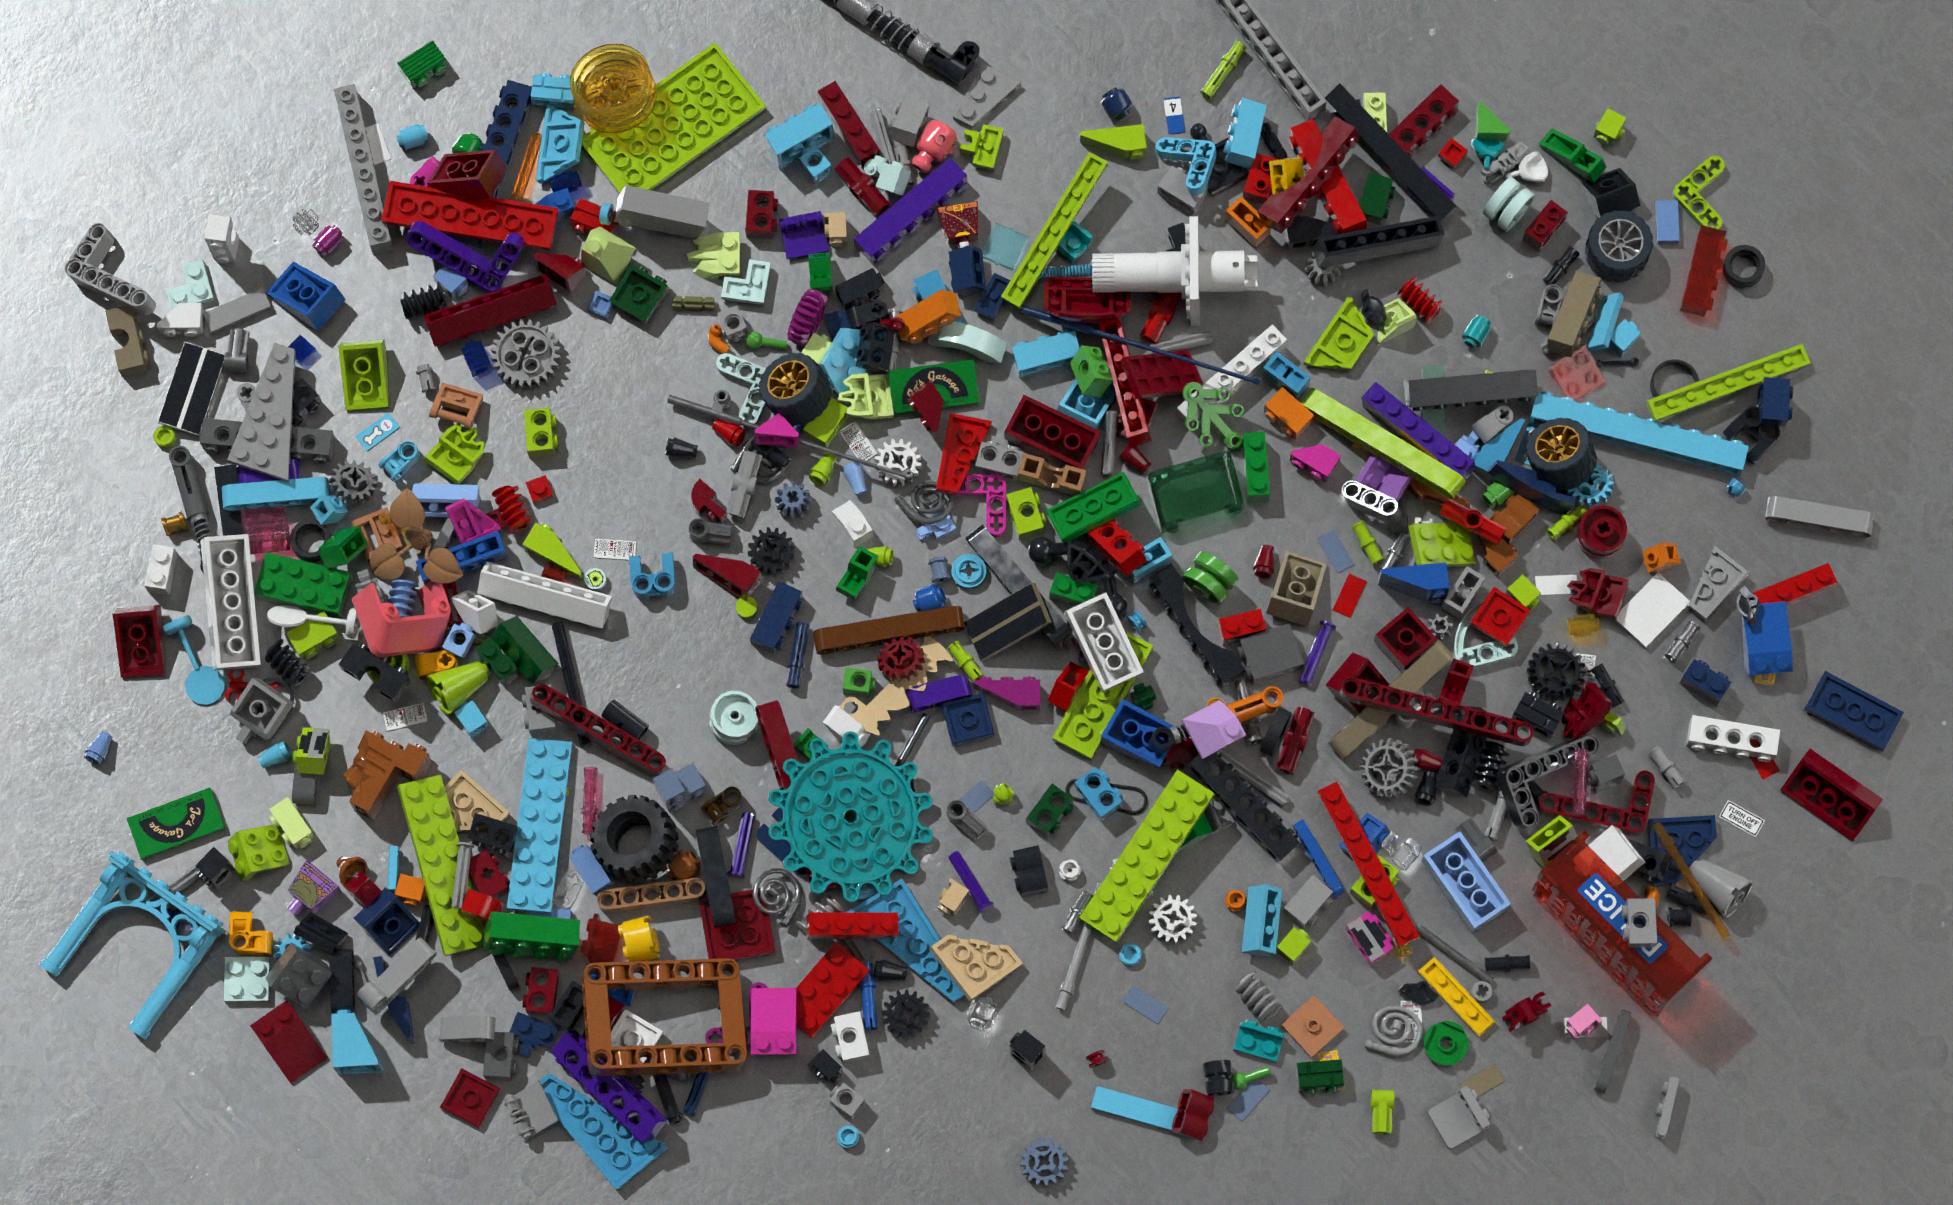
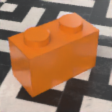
M1242 196L1226 210L1225 220L1254 247H1257L1271 233V228L1261 222L1257 210Z
M1283 387L1264 406L1266 418L1272 423L1276 422L1279 424L1281 431L1286 436H1292L1294 439H1297L1314 420V414Z

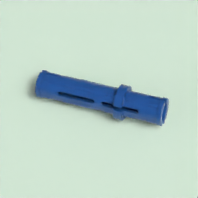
M867 962L866 965L871 971L859 984L862 996L864 1030L869 1031L870 1027L871 1031L878 1029L874 992L876 982L873 981V963Z

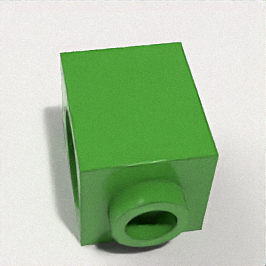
M846 667L842 688L843 694L869 697L870 691H874L876 678H872V671ZM856 679H863L866 682L862 687H857L853 683Z

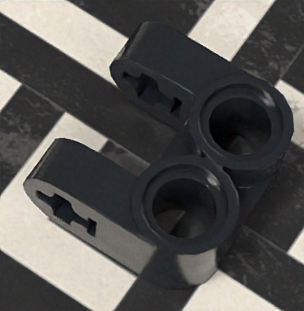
M1751 406L1744 410L1723 431V434L1730 441L1742 430L1751 433L1756 438L1757 444L1746 456L1753 463L1757 462L1771 449L1780 436L1779 426L1759 425L1760 408L1756 406ZM1754 416L1757 419V423L1749 422L1747 417ZM1769 431L1772 433L1773 437L1766 438L1763 435V432Z

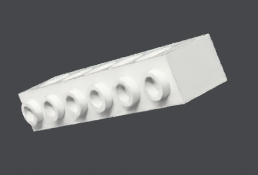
M1272 324L1222 369L1252 378L1266 365L1276 351L1280 353L1286 348L1287 339ZM1217 372L1202 387L1203 389H1219L1223 387L1228 389L1232 395L1247 381ZM1225 390L1220 393L1221 398L1226 396ZM1197 391L1194 392L1191 396L1195 397L1197 395ZM1204 398L1210 405H1221L1224 402L1217 398ZM1184 401L1177 407L1176 416L1183 423L1187 419V401ZM1197 405L1196 419L1200 423L1202 419V410ZM1194 420L1189 422L1190 428L1195 425Z

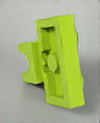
M983 124L981 133L968 129L964 130L965 140L971 143L968 145L961 144L960 153L974 157L972 163L974 167L993 171L1004 129Z

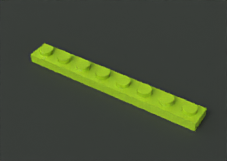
M1091 152L1088 153L1003 292L1001 299L1019 309L1021 308L1108 166L1107 161Z
M1803 344L1652 398L1646 401V405L1653 421L1656 422L1762 382L1764 377L1776 378L1806 367L1811 362Z

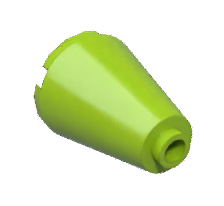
M477 661L427 676L426 683L433 699H437L441 703L438 706L440 710L448 715L488 681L490 672L484 663L481 664Z

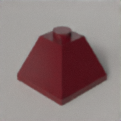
M535 253L533 255L536 270L541 274H546L550 280L569 293L574 291L586 275L585 264L576 257L572 259L568 255Z

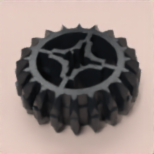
M1548 643L1546 650L1543 647H1539V654L1534 652L1532 654L1534 660L1528 661V665L1531 667L1527 668L1526 673L1531 675L1527 678V681L1534 682L1531 685L1532 690L1539 688L1537 694L1541 695L1543 692L1546 694L1545 700H1548L1550 695L1553 696L1554 702H1557L1558 696L1561 697L1562 701L1566 700V694L1569 697H1574V691L1579 692L1581 689L1579 685H1583L1585 682L1581 678L1586 676V671L1581 670L1585 667V663H1578L1582 656L1577 655L1574 657L1575 648L1569 652L1567 651V644L1563 646V649H1560L1559 643H1555L1554 648ZM1553 657H1560L1565 661L1557 662ZM1544 660L1548 672L1543 677H1540L1539 665ZM1572 667L1574 678L1568 684L1565 672L1568 671V668ZM1553 669L1561 670L1559 676H1557V673L1556 675L1552 674ZM1550 682H1555L1559 685L1560 688L1551 687L1547 684Z

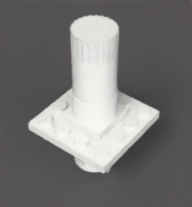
M1189 216V224H1185L1186 244H1181V251L1093 253V292H1182V299H1186L1187 319H1191V326H1200V292H1245L1247 287H1258L1257 255H1244V250L1199 251L1198 216Z

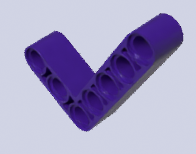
M422 221L414 222L406 236V242L412 248L489 291H495L501 286L524 245V239L520 234L509 233L493 259L490 260Z

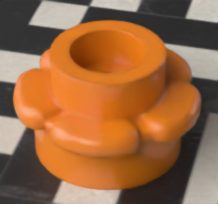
M1232 890L1227 893V898L1225 899L1227 908L1237 912L1246 906L1247 900L1242 891Z

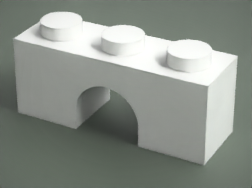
M209 214L204 239L213 258L217 262L227 264L229 261L235 262L240 238L237 231H232L233 222L231 217Z

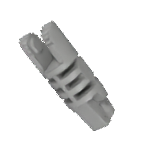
M1520 142L1490 161L1489 170H1485L1484 167L1481 168L1485 185L1494 183L1504 176L1505 173H1508L1510 169L1512 170L1515 166L1519 165L1522 159L1530 154L1529 148Z

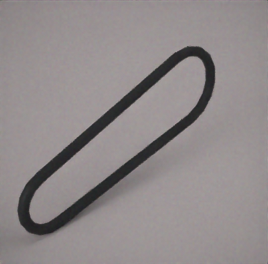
M1073 779L1069 781L1065 788L1066 793L1073 798V800L1086 803L1084 799L1073 797L1069 793V786L1078 779ZM1089 781V782L1087 783V784L1100 785V783L1097 782V781ZM1109 783L1111 787L1137 790L1144 797V804L1139 810L1129 811L1119 808L1116 811L1138 814L1146 808L1147 796L1142 789L1134 786Z

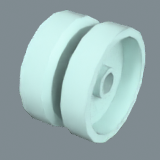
M1509 177L1498 188L1482 213L1490 220H1495L1499 217L1498 226L1505 232H1508L1517 224L1535 198V194L1527 188L1518 192L1520 183L1513 177Z
M728 691L721 694L714 701L711 708L709 726L712 734L720 742L727 745H739L747 742L753 736L758 723L755 711L757 704L753 698L742 691Z

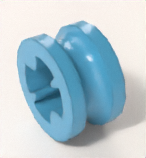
M1135 610L1133 612L1134 615L1127 616V619L1137 632H1140L1141 627H1147L1148 624L1143 616Z

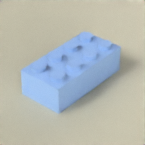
M1460 831L1423 855V864L1472 933L1510 908V901Z

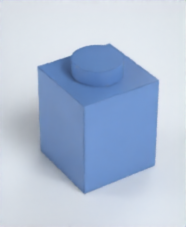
M443 266L433 275L435 283L439 282L442 290L453 300L457 296H462L467 290V279L446 266Z

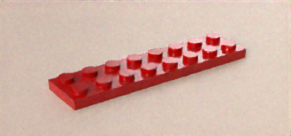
M390 181L381 222L410 228L414 222L422 221L444 234L502 243L509 233H518L524 239L523 247L551 251L559 209L494 197L470 199L432 187Z

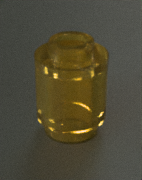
M1594 614L1573 615L1572 618H1567L1568 635H1574V637L1595 636L1596 631H1600L1599 618H1595Z

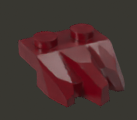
M1594 568L1580 571V576L1583 580H1572L1567 585L1571 591L1577 593V595H1572L1569 601L1596 617L1617 620L1630 585L1629 579L1609 576L1607 571Z
M1588 681L1579 699L1570 698L1563 711L1564 715L1561 721L1562 723H1567L1564 730L1565 738H1580L1603 722L1605 716L1609 713L1612 702L1596 683Z

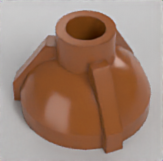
M341 856L336 863L339 868L338 875L342 885L358 870L364 875L369 870L366 861L357 856Z

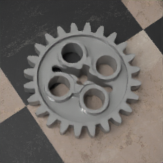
M529 319L527 325H524L523 320H520L519 326H516L514 322H511V329L504 326L505 334L498 332L500 340H493L494 345L497 347L491 348V352L496 354L491 356V360L496 362L493 364L494 370L499 369L497 372L498 376L504 375L503 380L505 383L511 379L512 387L518 382L521 389H523L525 383H528V387L531 389L533 382L540 386L541 379L548 382L546 375L554 376L552 368H559L555 361L561 360L560 355L557 354L561 352L559 346H556L559 344L558 339H553L555 336L554 332L547 333V325L541 329L539 321L533 326L531 319ZM519 337L526 339L522 344H516L515 340ZM534 337L535 339L531 342V345L529 346L530 339ZM536 346H545V349L543 351H535ZM514 356L517 358L514 363L506 362L509 357ZM523 362L521 370L518 371L517 369L520 367L521 363ZM530 364L537 365V368L533 371L526 370Z

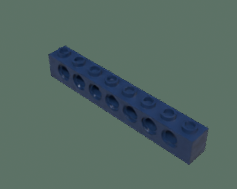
M508 80L506 86L501 88L499 95L501 101L494 108L493 123L488 125L486 143H482L480 151L496 150L507 168L509 167L531 105L532 86ZM510 103H517L515 108L507 107ZM503 122L511 123L506 128L500 126ZM497 141L504 142L500 147L494 146V143ZM506 172L491 197L498 198ZM454 235L455 240L460 243L477 248L481 246L482 240Z

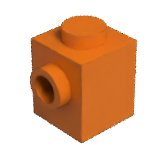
M1662 542L1642 551L1644 564L1648 572L1661 573L1681 564L1675 543Z
M400 874L395 896L399 900H403V904L416 907L417 904L423 905L424 899L428 900L423 879Z

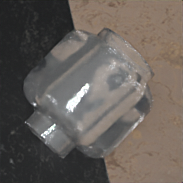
M988 996L973 999L966 1013L969 1025L981 1031L991 1028L999 1011L998 1006Z

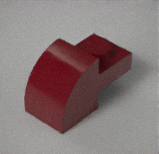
M699 478L691 492L693 508L699 517L707 511L705 514L713 522L717 520L722 524L727 519V513L714 502L717 499L716 492Z

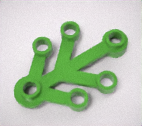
M1196 382L1186 384L1182 392L1184 400L1188 402L1187 419L1184 424L1188 430L1195 431L1198 429L1199 421L1196 419L1198 405L1202 410L1201 433L1198 437L1199 444L1205 447L1212 444L1213 438L1210 435V423L1212 421L1224 435L1223 442L1225 446L1231 449L1239 448L1243 441L1242 436L1235 431H1231L1218 414H1231L1232 416L1240 417L1244 413L1243 406L1237 403L1232 405H1210L1204 398H1217L1221 401H1227L1231 396L1230 391L1223 387L1219 389H1203ZM1196 389L1197 395L1192 397L1191 392ZM1225 390L1226 396L1221 398L1220 393ZM1238 406L1240 410L1235 414L1234 408ZM1194 420L1195 425L1190 428L1189 422ZM1204 436L1208 437L1207 443H1203L1202 441ZM1237 437V443L1233 445L1232 439Z

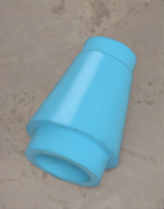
M278 741L258 756V761L262 768L270 767L288 761V758L292 757V752L285 741L281 743Z

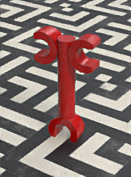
M232 669L228 671L230 682L229 689L225 692L227 701H230L232 693L238 694V700L242 694L240 690L244 691L249 682H243L246 676L244 670H241L238 678L233 677L234 671ZM276 681L268 684L274 689L278 686L284 687L283 684Z

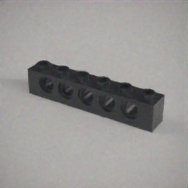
M1220 751L1204 759L1201 758L1200 754L1193 758L1187 764L1188 768L1210 791L1215 793V797L1276 862L1281 861L1300 843L1297 840L1298 835L1291 828L1287 829L1281 823L1283 819L1275 811L1272 813L1266 807L1268 803L1260 795L1256 796L1251 791L1253 787L1245 779L1241 780L1236 775L1238 771L1230 763L1226 764L1221 759L1222 754ZM1211 764L1219 767L1218 776L1210 773L1209 767ZM1227 780L1233 782L1235 787L1233 792L1225 789L1224 785ZM1241 797L1248 798L1250 802L1248 808H1243L1240 805ZM1256 813L1263 814L1265 821L1262 825L1255 821ZM1272 829H1276L1279 832L1280 838L1278 841L1270 837Z

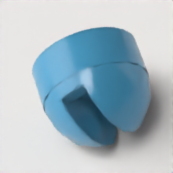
M1732 478L1727 485L1728 493L1734 497L1740 496L1746 490V487L1735 478Z

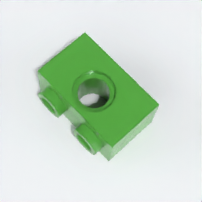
M1082 345L1070 361V365L1082 394L1101 397L1113 381L1101 349Z

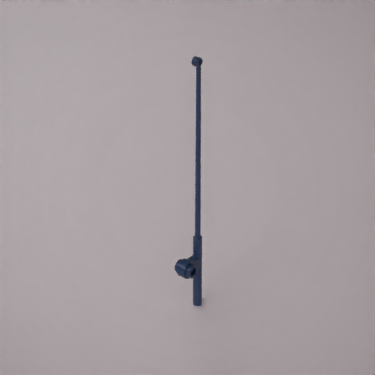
M1022 305L1020 308V313L1064 326L1069 331L1099 335L1243 379L1256 385L1261 384V379L1250 378L1094 329L1090 325L1066 321L1048 312Z

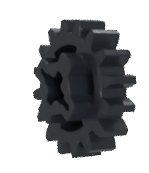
M767 527L766 533L759 530V537L752 536L754 543H748V548L752 549L748 551V557H753L750 563L752 565L757 563L756 567L759 570L763 568L765 575L769 570H772V574L776 575L777 569L784 572V565L791 566L788 559H794V554L790 552L795 551V547L790 545L792 543L791 537L786 539L787 533L785 531L779 534L777 527L774 532H771L770 528ZM762 543V549L757 553V548ZM767 545L772 550H775V557L771 552H768ZM786 549L785 556L781 560L780 555Z
M906 989L905 993L901 995L898 990L897 997L894 998L892 995H889L891 1002H884L883 1005L887 1010H883L882 1015L887 1016V1018L883 1020V1024H890L887 1030L890 1032L894 1029L896 1037L903 1033V1038L906 1039L907 1034L910 1033L914 1038L915 1031L918 1030L922 1033L923 1029L921 1026H928V1021L925 1018L930 1017V1013L925 1012V1010L929 1008V1005L922 1004L925 999L923 996L918 999L916 991L909 995V991ZM906 1000L913 1001L916 1004L911 1005L909 1003H906ZM898 1003L897 1011L891 1014L893 1006ZM902 1006H904L907 1012H911L909 1013V1022L905 1016H901L903 1014ZM921 1014L920 1020L914 1025L915 1017ZM901 1023L905 1025L906 1028L899 1027L896 1024Z

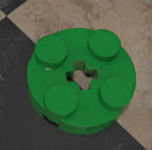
M1442 1021L1434 1024L1425 1034L1423 1041L1424 1053L1433 1063L1439 1066L1456 1065L1465 1057L1469 1047L1464 1029L1452 1021ZM1450 1039L1449 1043L1452 1047L1443 1049L1440 1040Z

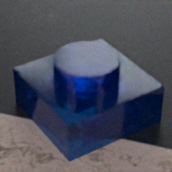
M301 335L288 346L295 349V360L301 366L317 351Z

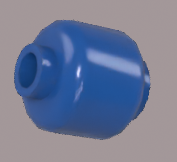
M930 584L916 590L913 605L917 612L944 608V603L947 602V599L940 586L937 587L935 584Z

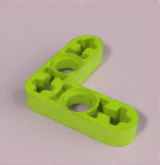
M1716 155L1709 157L1681 180L1673 191V198L1678 200V204L1708 234L1717 233L1722 226L1720 215L1699 194L1719 177L1724 170V160ZM1711 163H1718V170L1714 168L1708 175L1707 171L1710 169ZM1695 175H1702L1705 182L1703 184H1696L1693 181V177ZM1686 189V190H1687L1686 196H1685L1684 194H1683L1682 196H1680V195H1679L1680 190L1684 191V190ZM1693 196L1694 198L1687 204L1688 198L1691 199ZM1699 203L1703 206L1704 210L1701 213H1696L1692 210V205ZM1709 220H1710L1711 222L1715 220V221H1716V225H1715V226L1712 225V226L1709 227V226H1708Z

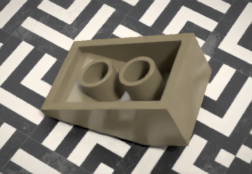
M1285 550L1266 614L1308 627L1327 563Z

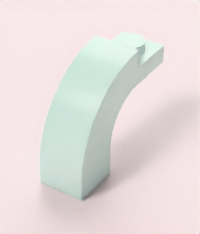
M955 321L950 325L940 328L937 333L930 335L927 342L935 347H952L964 350L986 363H1001L1007 343L985 330Z

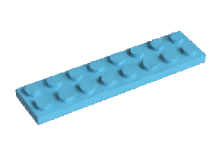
M528 738L517 824L519 829L515 839L507 910L552 914L573 748L572 742Z

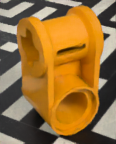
M448 650L418 654L414 657L417 679L426 680L430 674L458 667V660ZM446 659H450L448 665L445 666L444 663H446Z

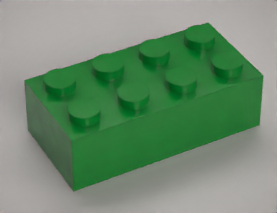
M266 552L254 594L257 600L278 605H292L315 614L325 611L328 617L342 619L353 577L348 571L331 567L326 568L323 565Z
M491 912L485 924L483 951L489 952L491 955L506 953L511 954L513 957H524L527 955L533 956L535 959H546L548 957L562 962L569 959L572 960L579 946L580 920Z

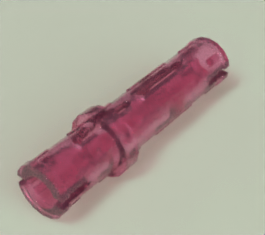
M1575 749L1574 790L1571 791V796H1573L1572 816L1585 817L1587 815L1586 802L1587 797H1589V791H1587L1588 749Z
M596 767L583 768L584 788L583 808H581V814H583V834L594 833L591 827L593 822L596 821V815L598 814V808H596L598 768Z

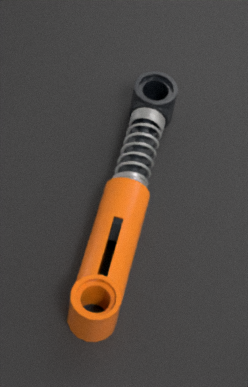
M1270 686L1262 692L1232 702L1226 706L1236 715L1241 723L1265 713H1274L1283 702L1284 696L1279 688ZM1266 696L1274 698L1275 703H1269L1266 700ZM1183 723L1181 726L1177 725L1172 728L1159 727L1153 732L1148 744L1152 752L1164 754L1169 748L1180 743L1181 740L1186 741V738H1190ZM1156 737L1164 738L1166 744L1158 743Z

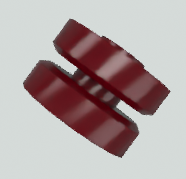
M1606 505L1594 506L1586 511L1580 520L1576 533L1577 543L1582 552L1595 559H1607L1617 554L1626 538L1628 530L1626 520L1621 512Z

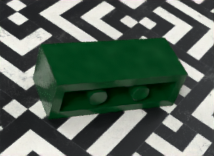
M518 616L500 623L491 635V638L513 660L515 666L532 685L548 678L559 664Z

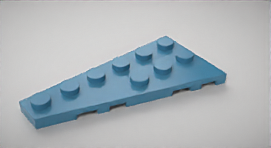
M903 879L892 884V890L889 894L881 895L877 893L848 911L898 913V936L895 939L876 940L952 1003L965 996L929 950L932 945L940 941V938Z
M550 1073L540 1080L558 1121L616 1191L669 1148V1146L655 1138L644 1143L637 1141L627 1127L618 1123L617 1117L613 1113L605 1110L601 1105Z

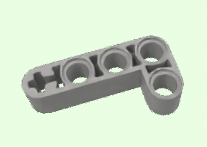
M421 937L418 938L374 982H367L358 991V999L374 1015H377L436 957L437 952Z

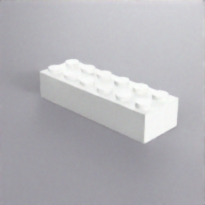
M248 534L204 537L201 540L213 671L258 667L261 663Z

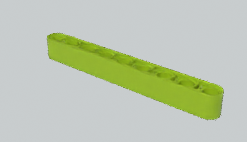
M1311 387L1300 401L1303 406L1314 414V419L1449 499H1454L1466 483L1464 477L1316 388Z

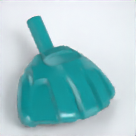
M1474 138L1471 142L1476 154L1485 160V170H1489L1490 161L1494 160L1504 148V142L1496 140H1477Z

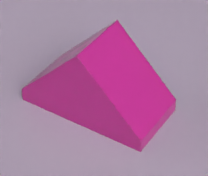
M778 413L755 429V444L799 448V433Z

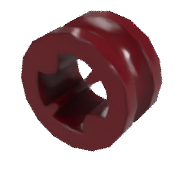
M1099 1050L1086 1056V1060L1090 1061L1089 1068L1097 1067L1108 1061L1104 1057V1050Z

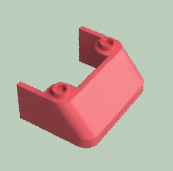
M429 581L417 591L425 615L400 617L398 609L393 604L380 602L374 583H370L351 598L369 649L375 656L389 657L437 650L443 645L451 607L442 583Z

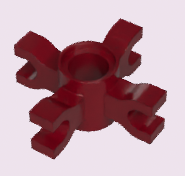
M1543 991L1536 994L1532 1000L1530 997L1525 998L1505 1011L1506 1015L1502 1017L1503 1021L1512 1020V1026L1508 1028L1509 1032L1518 1029L1521 1023L1523 1027L1533 1023L1548 1012L1547 1009L1551 1007L1550 1002L1544 1005L1541 1003V997L1545 996Z

